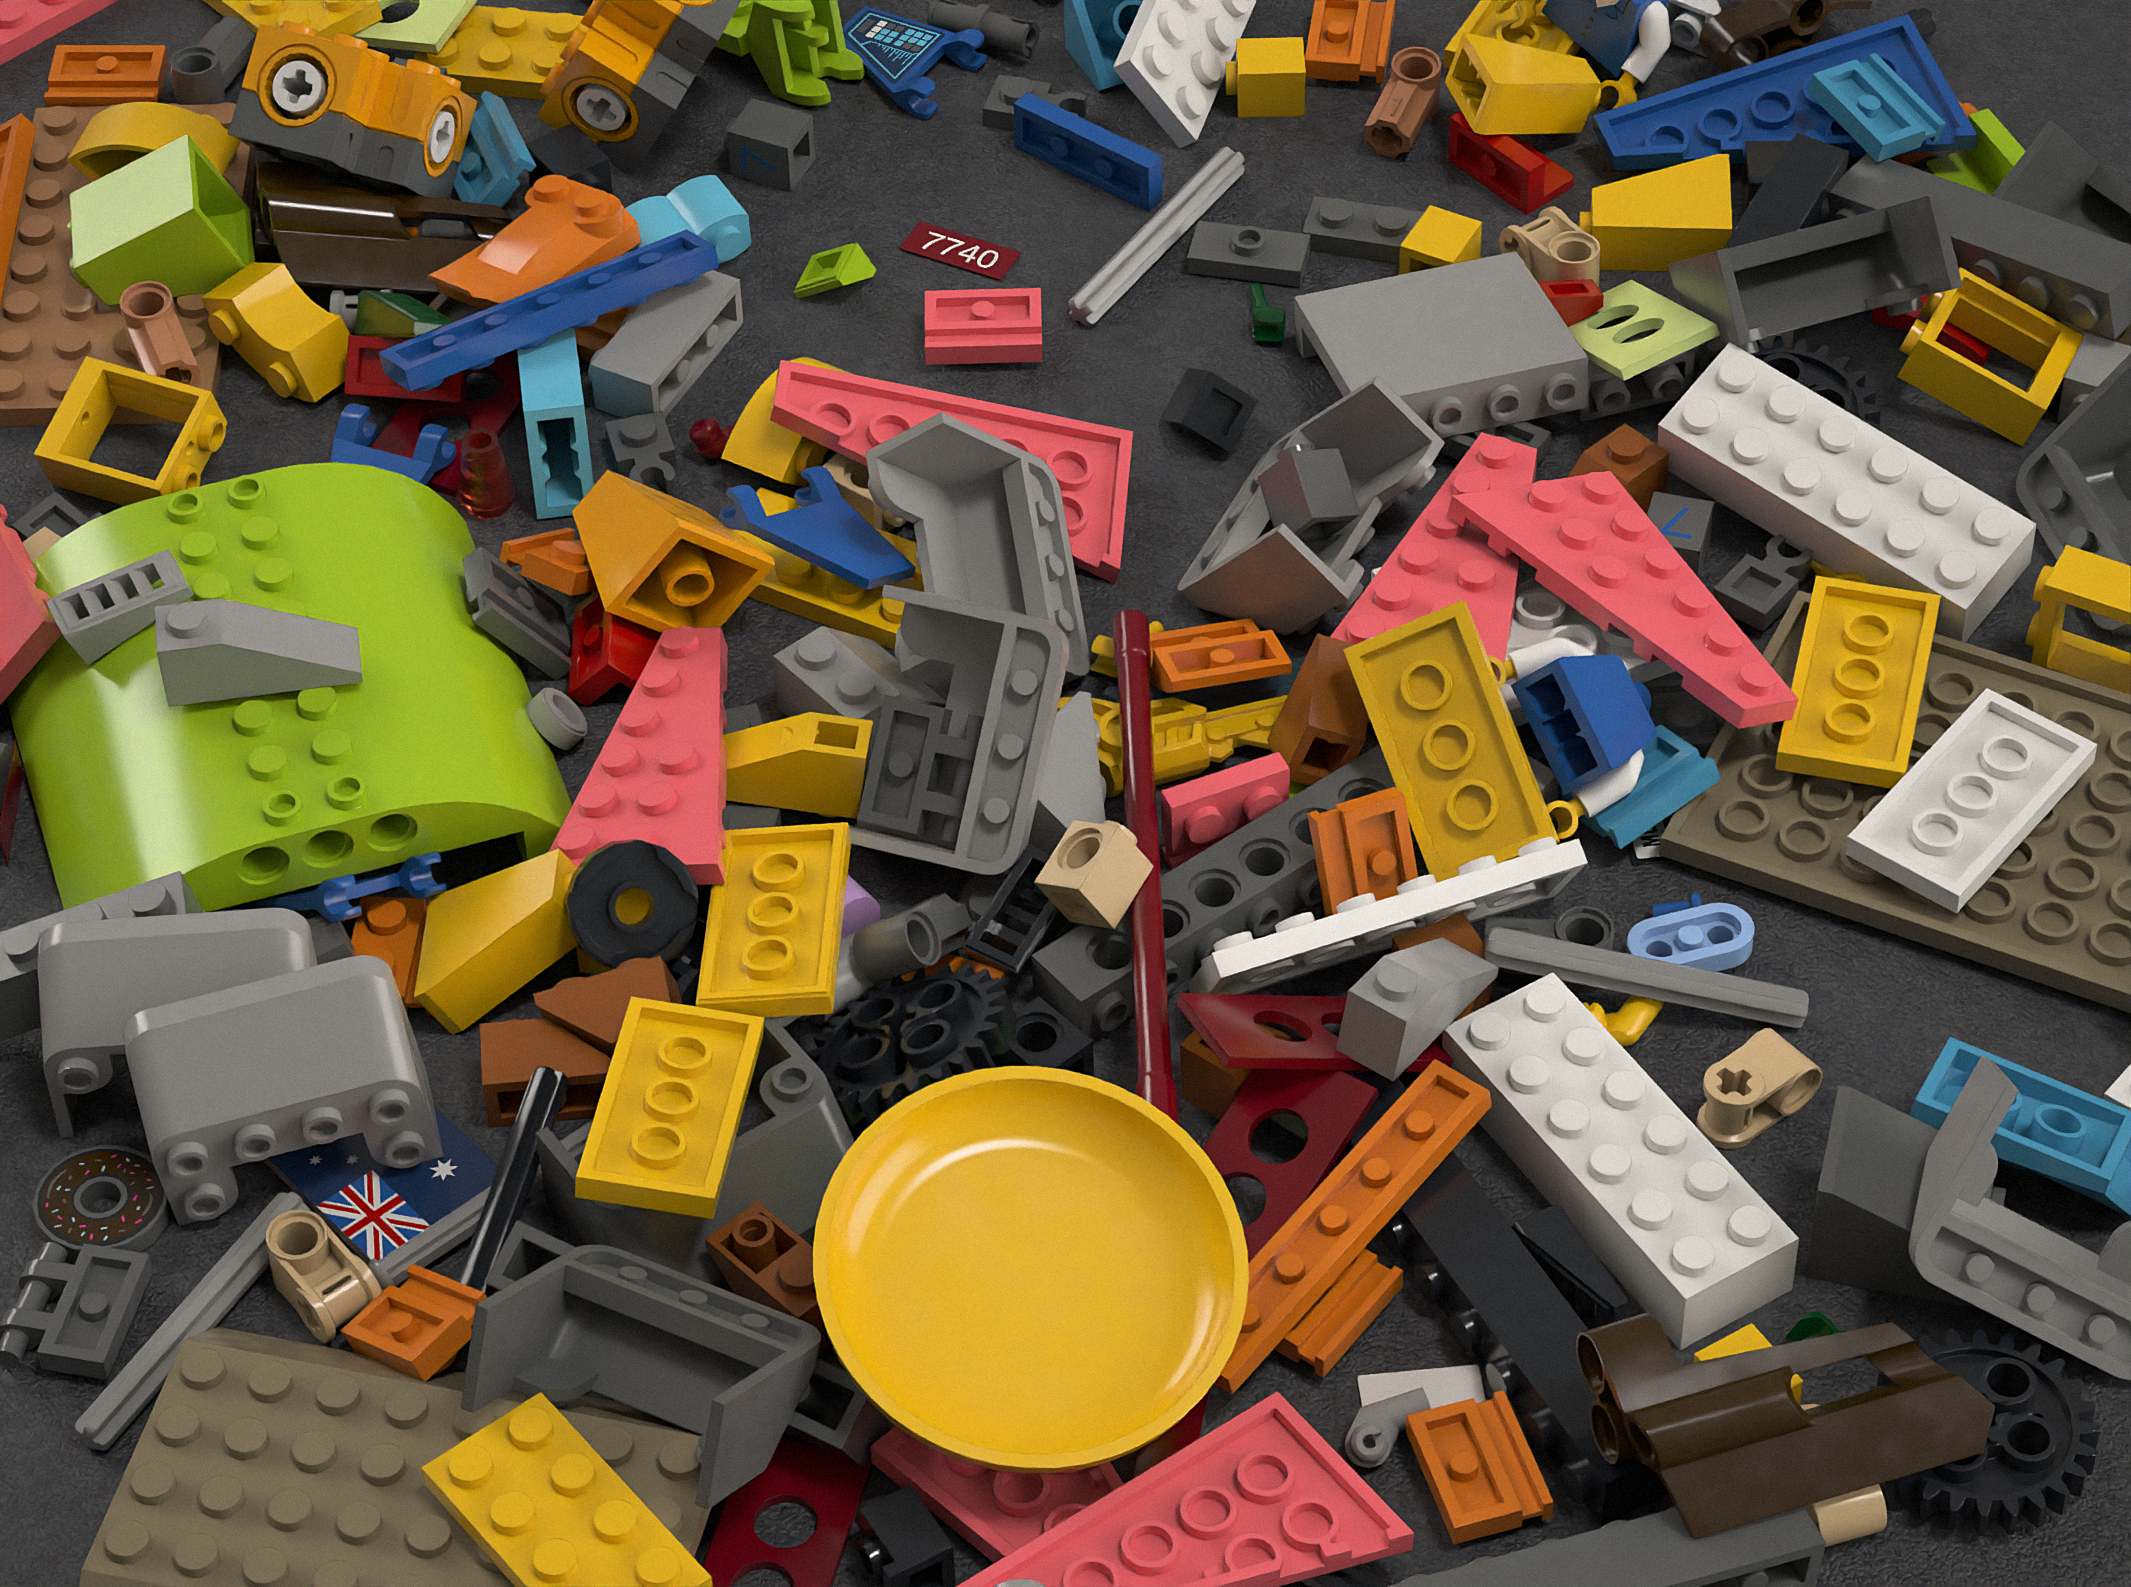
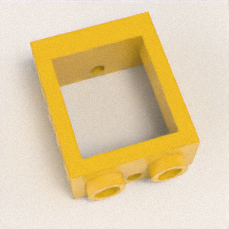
M1960 267L1959 273L1963 287L1930 294L1920 314L1929 318V321L1926 324L1916 319L1899 348L1900 351L1909 356L1897 377L2023 447L2049 406L2085 336ZM1948 321L2035 370L2036 372L2026 391L1936 342L1935 340L1945 322Z
M86 356L35 450L34 456L52 485L127 506L180 490L199 487L201 473L212 452H216L224 441L228 422L211 391ZM117 406L185 424L156 481L88 461Z
M2066 545L2054 567L2048 565L2043 567L2034 588L2033 601L2041 603V607L2034 614L2026 636V645L2034 647L2031 663L2131 695V653L2062 630L2066 604L2131 625V566Z

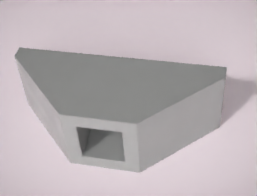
M1079 691L1056 713L1028 844L1050 854L1053 853L1073 820L1101 824L1106 821L1104 810L1106 781L1100 775L1097 750L1100 728L1093 716L1091 693Z

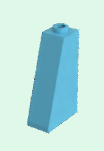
M567 328L547 336V340L539 346L528 349L517 348L537 519L573 515V509L594 486L575 329Z

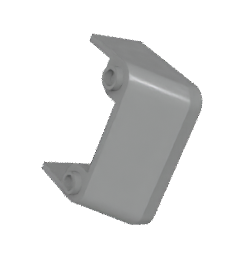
M262 908L64 922L46 929L39 940L37 962L43 1066L60 1136L74 1137L77 1094L97 1090L110 1081L113 1074L112 1055L126 1054L123 1029L131 1017L146 1009L317 966L308 921L299 913L289 909Z
M1981 1056L1928 1149L1909 1239L1910 1258L1923 1278L1931 1284L2113 1376L2131 1380V1221L2122 1224L2112 1233L2100 1255L1984 1197L1996 1176L1998 1168L1997 1154L1990 1141L2019 1090L1994 1061Z

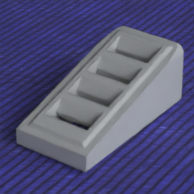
M167 549L66 590L46 603L65 639L89 665L155 621L154 606L183 603L192 597L194 593L174 556ZM162 579L164 586L153 589L152 584Z

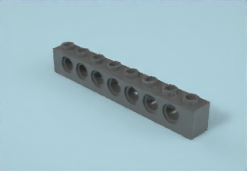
M1380 744L1161 876L1168 996L1180 984L1198 972L1202 966L1201 960L1215 952L1213 945L1216 942L1234 934L1247 931L1251 932L1253 939L1257 936H1265L1275 929V925L1307 905L1312 906L1322 901L1307 813L1315 810L1319 813L1335 809V804L1392 787L1396 788ZM1409 822L1412 844H1414L1417 840ZM1128 907L1115 929L1082 924L1032 955L1033 999L1037 997L1042 998L1090 1039L1104 1031L1116 1029L1128 1016L1135 1013L1130 907Z

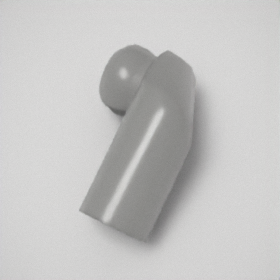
M1422 1387L1361 1407L1345 1440V1449L1350 1460L1364 1468L1376 1467L1382 1464L1389 1456L1399 1433L1406 1430V1416L1431 1409L1424 1389Z

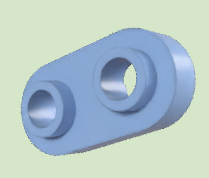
M1710 903L1640 921L1628 933L1626 953L1717 972L1739 966L1749 958L1753 948L1754 922L1750 915L1738 906L1729 903Z

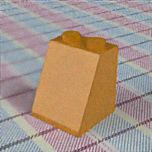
M607 470L572 511L605 611L663 633L664 629H674L680 626H691L693 628L721 627L775 566L770 555L734 530L727 528L705 510L610 470Z

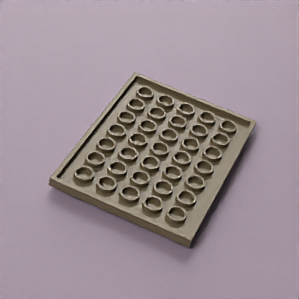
M1800 590L1797 591L1762 654L1790 690L1812 594ZM1934 633L1907 772L1986 688L2097 744L2094 763L1957 914L1845 854L1847 836L1891 789L1775 769L1777 750L1784 721L1741 729L1736 728L1727 720L1725 721L1705 759L1710 757L1715 761L1721 780L1675 811L1661 836L1659 855L2131 1013V695Z

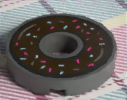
M98 1145L79 1150L54 1164L37 1184L32 1204L41 1240L44 1243L53 1242L63 1246L68 1253L66 1259L76 1263L84 1243L134 1252L145 1250L154 1244L167 1227L171 1213L170 1203L152 1158L148 1154L131 1147L118 1145ZM112 1198L119 1201L116 1207L107 1212L92 1213L87 1211V1208L93 1202L100 1199Z

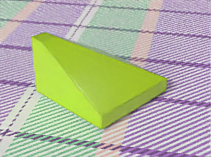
M858 243L847 244L812 255L795 287L794 294L798 299L874 277L877 270Z

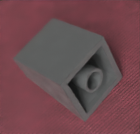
M1838 1085L1817 1191L1806 1271L1807 1278L1972 1308L1971 1303L1924 1279L1913 1264L1909 1254V1239L1926 1155L1939 1131L1938 1129L1852 1087ZM1992 1182L1984 1197L2004 1206L2006 1189L1994 1187Z

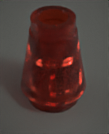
M485 428L473 429L462 438L457 497L466 510L475 517H498L511 507L512 500L517 492V486L496 433Z

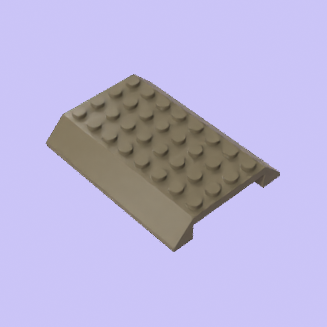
M216 1327L183 1340L84 1562L81 1569L79 1587H515L424 1485L421 1467L528 1399L525 1394L510 1390L476 1412L471 1413L461 1409L466 1373L445 1369L432 1375L424 1382L363 1354L222 1327ZM582 1395L577 1399L568 1401L562 1407H557L556 1409L684 1548L695 1557L711 1508L706 1510L695 1505L701 1464L696 1457L698 1439L701 1435L622 1402Z

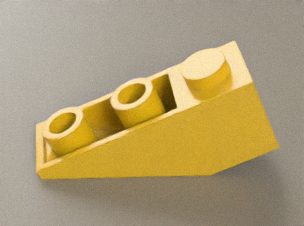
M807 712L723 735L727 748L726 800L755 804L756 806L817 813L825 817L857 819L867 778L873 721Z

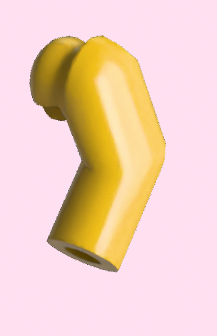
M1630 995L1618 1012L1605 1014L1604 1009L1598 1003L1593 1002L1590 1006L1586 1002L1582 1004L1621 1046H1629L1640 1038L1661 1011L1664 1003Z

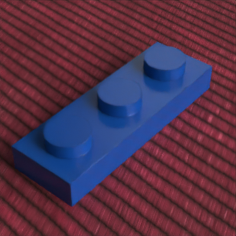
M1029 92L1013 103L1016 148L1148 212L1163 200L1162 156Z

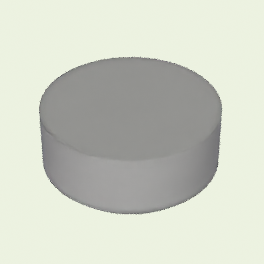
M543 688L526 705L527 714L533 725L549 742L558 748L569 750L587 734V722L583 713L568 696L557 689Z

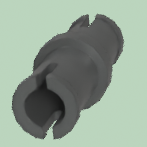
M933 0L927 13V25L954 33L966 29H976L982 32L985 40L979 47L981 49L991 45L1028 57L1029 53L1032 54L1039 40V26L1036 22L999 14L996 7L983 3L973 7L951 0Z

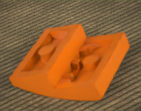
M1252 618L1150 634L1151 663L1149 666V680L1154 686L1164 692L1172 693L1292 673V661L1273 630L1259 631Z

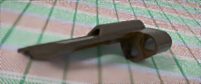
M1738 0L1740 5L1713 16L1705 23L1700 32L1699 43L1702 45L1704 54L1719 69L1726 73L1813 45L1821 25L1830 11L1870 9L1873 1Z
M255 161L252 185V211L254 212L252 238L255 262L284 264L295 283L301 286L372 291L392 289L395 293L438 296L440 293L437 283L426 279L427 276L468 254L490 240L512 222V218L499 206L316 184L314 165ZM398 217L467 222L478 241L411 236Z
M1644 1313L1581 1331L1576 1340L1577 1358L1586 1383L1596 1396V1401L1592 1403L1590 1408V1421L1599 1451L1610 1464L1633 1459L1657 1472L1690 1537L1694 1539L1983 1453L1995 1410L1994 1404L1962 1377L1947 1371L1934 1362L1915 1344L1911 1336L1893 1322L1680 1366L1662 1326L1651 1313ZM1860 1355L1883 1376L1894 1383L1803 1410L1797 1403L1791 1389V1379L1795 1374Z

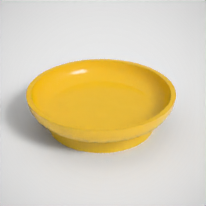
M1005 1066L980 1069L955 1075L928 1085L898 1102L863 1131L846 1152L833 1173L822 1199L813 1243V1277L817 1302L828 1337L841 1364L854 1384L876 1409L914 1439L950 1457L994 1470L1017 1473H1057L1080 1470L1110 1462L1154 1441L1177 1424L1204 1397L1219 1377L1236 1344L1247 1305L1249 1267L1242 1223L1234 1200L1223 1178L1207 1154L1168 1115L1141 1097L1093 1076L1064 1069L1040 1066Z

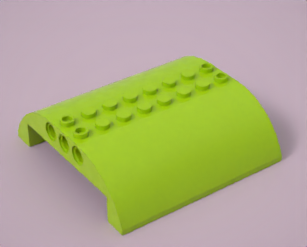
M331 462L298 464L250 475H242L237 478L180 490L175 493L123 506L80 526L55 542L32 562L38 573L35 581L36 588L47 592L50 599L66 590L168 549L174 556L194 593L192 597L184 602L220 598L356 627L359 636L363 682L168 707L157 656L155 621L89 665H87L62 634L5 700L64 910L181 871L203 911L212 912L320 884L325 880L340 876L355 875L402 863L418 855L434 851L440 853L510 834L514 835L522 860L525 862L549 852L572 807L549 742L536 729L527 714L526 705L532 697L514 650L473 622L472 615L476 611L471 607L466 598L465 589L467 588L462 559L475 551L476 548L466 521L450 503L431 488L403 474L369 465ZM162 579L152 584L153 589L164 586Z

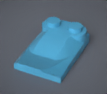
M1949 1037L1916 1096L1909 1116L1940 1130L1981 1056H1984L1994 1061L2019 1090L1990 1141L1996 1151L1998 1163L2034 1172L2079 1192L2131 1219V1111Z

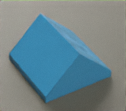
M1064 0L1065 48L1098 91L1125 83L1113 69V66L1143 0Z

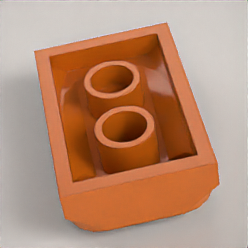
M562 175L544 176L538 179L534 186L527 191L525 195L527 211L516 218L490 240L453 263L429 274L426 279L437 283L439 293L442 292L453 299L485 310L623 255L641 243L638 223L622 206L620 199L614 195L577 181L569 180Z

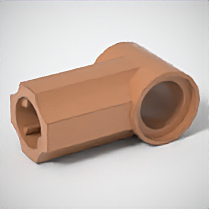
M1408 47L1398 51L1392 58L1391 77L1364 126V140L1375 148L1377 154L1395 159L1398 154L1409 152L1424 122L1438 112L1442 63L1440 57L1434 51L1424 47Z
M143 281L129 286L122 292L119 299L128 347L137 356L142 371L192 386L200 380V371L175 313L171 291L167 286L155 281Z

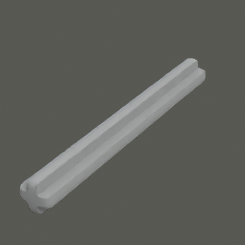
M1229 147L1221 148L1069 300L1071 308L1069 316L1074 322L1080 321L1084 326H1092L1244 173L1245 168L1242 163L1245 158L1240 151L1234 152Z
M1501 927L1491 929L1484 949V959L1502 969L1541 977L1554 972L1561 981L1793 1029L1802 1027L1809 1008L1808 993L1801 989Z
M282 1192L276 1195L76 1421L74 1432L86 1447L93 1451L108 1450L161 1390L183 1340L215 1328L267 1269L270 1262L266 1245V1230L270 1222L278 1215L290 1210L303 1209L310 1211V1208L303 1203L299 1195L294 1192L288 1194Z

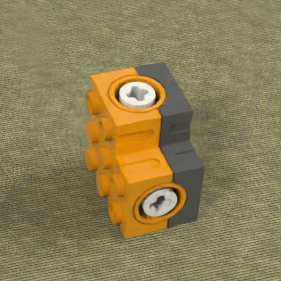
M594 0L580 22L589 28L587 34L576 28L559 56L568 62L567 67L565 68L556 62L539 89L548 98L536 117L557 130L574 123L609 157L610 163L633 176L675 112L697 72L718 42L741 0Z
M287 20L283 21L281 29L263 24L259 25L242 88L245 91L240 90L228 135L241 140L243 143L265 153L278 162L314 165L315 176L374 191L450 199L459 168L456 163L461 161L478 102L460 91L462 82L440 74V68L425 62L408 59L406 67L389 62L390 57L388 55L367 48V42L349 35L335 33L333 40L316 36L317 30L309 26Z

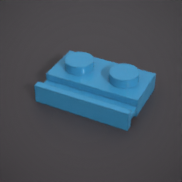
M1876 53L1870 54L1867 61L1863 63L1855 59L1814 73L1807 92L1876 162L1919 148L1923 140L1939 141L1946 125Z
M485 90L481 95L484 103L474 113L461 161L456 163L459 168L454 187L461 201L495 205L501 208L507 204L513 192L520 185L517 177L524 169L531 172L536 164L503 99Z
M1661 724L1656 727V737L1641 748L1644 761L1634 789L1590 819L1585 815L1578 818L1579 821L1603 838L1607 835L1611 837L1614 845L1619 849H1622L1721 780L1713 759L1710 757L1706 759L1700 757L1697 748ZM1563 791L1561 792L1563 801L1568 802L1573 799L1572 792L1564 795Z

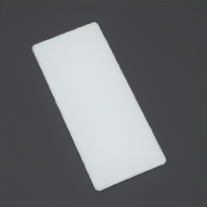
M1478 1365L1369 1374L1357 1377L1362 1407L1421 1387L1427 1395L1431 1409L1474 1398L1476 1403L1486 1401Z

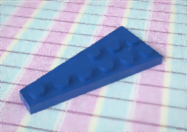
M1909 14L1593 115V130L1614 171L1667 168L1715 154H1729V164L1778 161L1796 133L1849 151V157L1865 156L1867 152L1807 92L1814 73L1855 59L1863 63L1867 61L1870 54L1876 53L1946 123L1939 141L1923 140L1919 148L1902 154L1975 150L1977 143V134Z

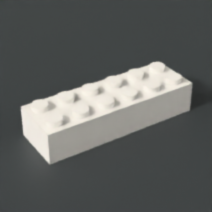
M1730 342L1658 424L1657 445L1669 453V472L1774 536L1782 535L1786 537V543L1802 552L1806 548L1813 550L1812 559L1839 575L1844 573L1859 574L1869 584L1941 595L1935 628L1936 634L1966 642L2031 562L2036 531L2035 522Z
M1554 972L1451 1023L1443 1031L1442 1048L1454 1060L1451 1068L1488 1089L1490 1092L1492 1106L1478 1123L1552 1206L1557 1204L1560 1208H1563L1595 1255L1647 1313H1651L1656 1317L1664 1333L1679 1350L1686 1348L1792 1290L1799 1238Z

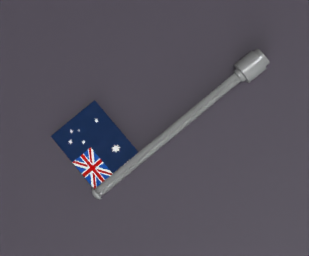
M854 933L846 938L841 937L833 1014L774 1017L783 1028L797 1018L802 1021L808 1019L814 1024L822 1025L830 1017H834L846 1009V1003L858 1001L868 994V988L873 986V982L861 973L855 961L853 953ZM435 1106L434 1109L444 1155L441 1158L421 1162L409 1168L386 1166L377 1162L371 1156L362 1132L336 1139L330 1143L316 1144L270 1156L263 1160L368 1263V1268L377 1279L382 1291L390 1284L397 1286L409 1278L405 1270L412 1263L424 1268L475 1233L498 1169V1165ZM593 1120L560 1141L578 1164H580ZM540 1165L528 1198L544 1188Z

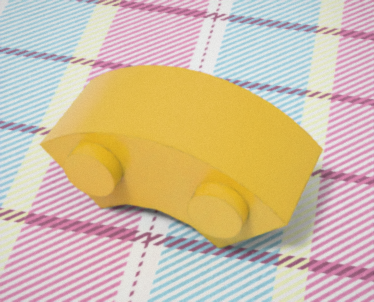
M130 102L112 106L93 116L67 161L94 182L188 134L220 174L223 175L242 141L228 135L229 130L224 128L219 120L210 115H200L193 111L164 103Z
M252 262L201 297L210 314L208 323L216 338L225 345L231 344L242 358L268 381L271 388L278 395L285 398L291 395L295 398L315 403L345 382L348 335L350 333L342 317L327 312L313 302L295 283L284 264Z
M802 357L790 361L849 373L813 358ZM777 369L764 381L746 405L732 430L721 458L780 482L807 487L809 483L801 476L802 470L821 466L824 455L829 448L770 421Z

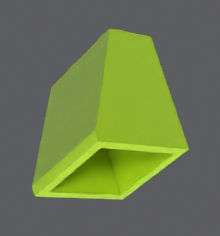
M188 134L70 193L71 219L67 222L73 243V257L70 258V267L78 283L85 289L91 287L106 305L120 304L119 299L122 292L129 286L143 281H155L167 286L172 293V297L208 293L250 263L255 262L250 208Z

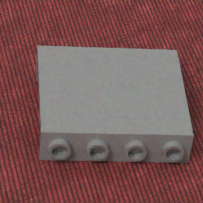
M1516 251L1294 297L1296 347L1303 358L1319 355L1343 397L1378 375L1440 438L1588 408V356Z

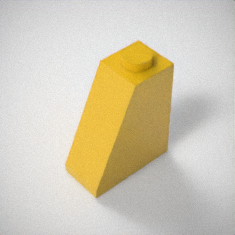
M1463 32L1445 79L1447 88L1474 133L1484 135L1582 133L1588 115L1595 112L1601 96V82L1584 58Z
M1715 154L1592 188L1590 212H1579V227L1586 233L1594 236L1600 243V270L1670 272L1668 264L1724 249L1732 236L1729 154Z
M559 848L429 898L414 997L452 1035L465 1030L578 945L567 925L565 907L566 893L572 874L577 867Z

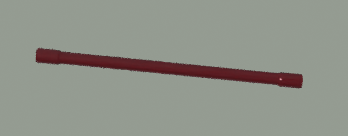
M1125 610L1118 613L1112 620L1113 658L1118 674L1125 827L1136 836L1138 841L1136 846L1154 866L1129 905L1138 1062L1136 1095L1168 1115L1179 1125L1177 1088L1172 1078L1149 666L1151 663L1149 619L1144 613L1138 610Z

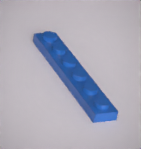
M683 230L380 351L379 356L383 373L410 392L413 390L425 391L435 388L443 382V378L465 369L476 370L487 367L495 361V357L517 348L528 349L539 346L547 340V336L564 329L581 328L591 325L597 321L599 315L616 308L634 307L643 304L649 299V295L668 287L690 285L699 279V275L719 267L716 248L713 244L691 231Z

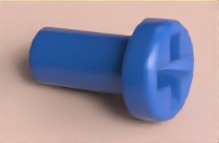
M1699 893L1691 894V900L1652 904L1653 916L1657 917L1702 906L1701 895Z

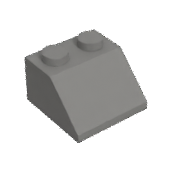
M821 626L773 655L778 709L788 717L807 712H816L873 721L868 768L885 695L941 708L946 707L947 702L924 682L901 673L897 659L871 639Z

